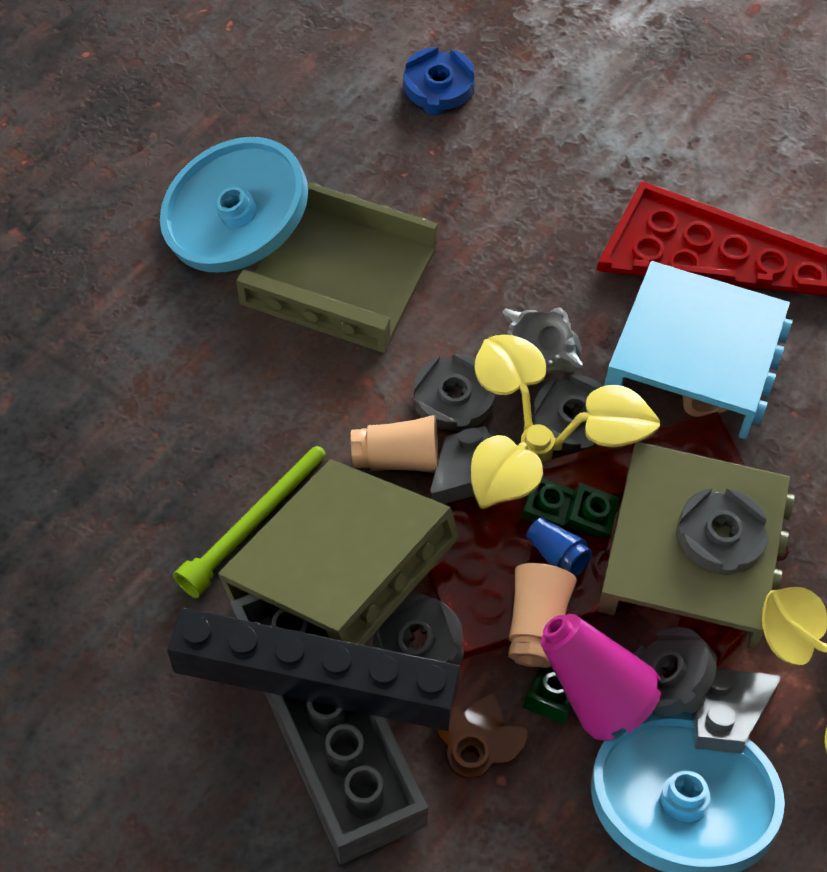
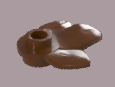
M493 694L477 700L465 712L454 706L449 731L436 729L438 736L448 747L447 761L449 767L456 775L466 779H475L483 776L489 771L491 765L512 762L524 749L528 737V729L516 725L504 726L502 710L497 698ZM471 751L477 754L479 759L474 763H467L461 756L463 753Z

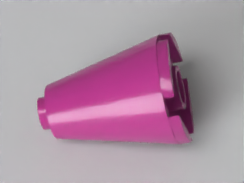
M575 614L558 615L545 625L541 638V647L581 726L594 739L603 741L616 739L611 733L625 728L630 733L652 714L661 696V692L657 688V681L661 682V679L653 667Z

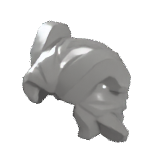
M561 307L554 308L549 313H539L536 310L517 312L507 308L502 311L504 318L510 323L507 335L520 337L537 347L545 359L546 374L556 371L571 373L576 369H582L583 364L580 361L582 346L578 335L571 330L568 315Z

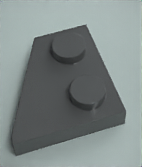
M485 426L468 428L460 433L445 436L430 489L432 500L446 504L475 496L471 484V462L477 446L491 437Z
M716 669L714 681L709 691L705 694L706 701L700 710L692 713L695 749L741 754L750 739L753 729L760 722L771 697L773 698L776 694L780 676Z

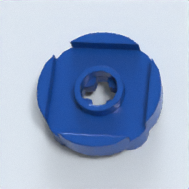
M439 47L426 48L413 54L406 62V68L403 73V88L407 97L415 104L423 107L426 113L438 115L444 110L462 105L473 96L474 66L459 51L450 49V54L439 52ZM434 76H436L439 79L446 78L444 81L432 80Z

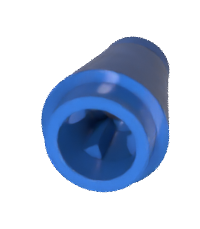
M544 518L537 519L527 531V539L532 542L549 565L565 569L575 577L584 571L592 558V551L587 547L586 540L548 522Z

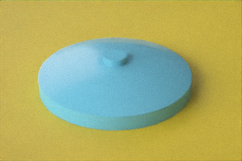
M242 137L217 144L191 160L170 184L160 211L162 235L168 246L182 262L200 271L229 272L255 264L278 249L299 224L308 199L306 175L293 153L287 147L274 140L262 137Z
M682 712L673 716L651 714L635 730L628 733L625 728L611 733L616 739L604 741L595 760L591 779V794L595 811L612 839L622 849L644 864L663 872H741L758 862L773 845L784 815V792L772 763L750 739L741 754L695 749L692 713Z

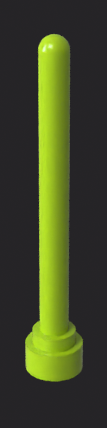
M320 446L312 447L200 559L194 558L192 561H185L173 573L177 584L190 596L199 598L211 585L210 579L214 576L212 571L324 460V449Z

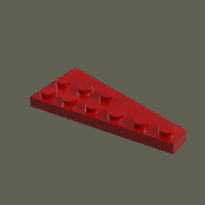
M642 180L597 265V271L645 276L650 262L654 261L734 286L827 296V248Z

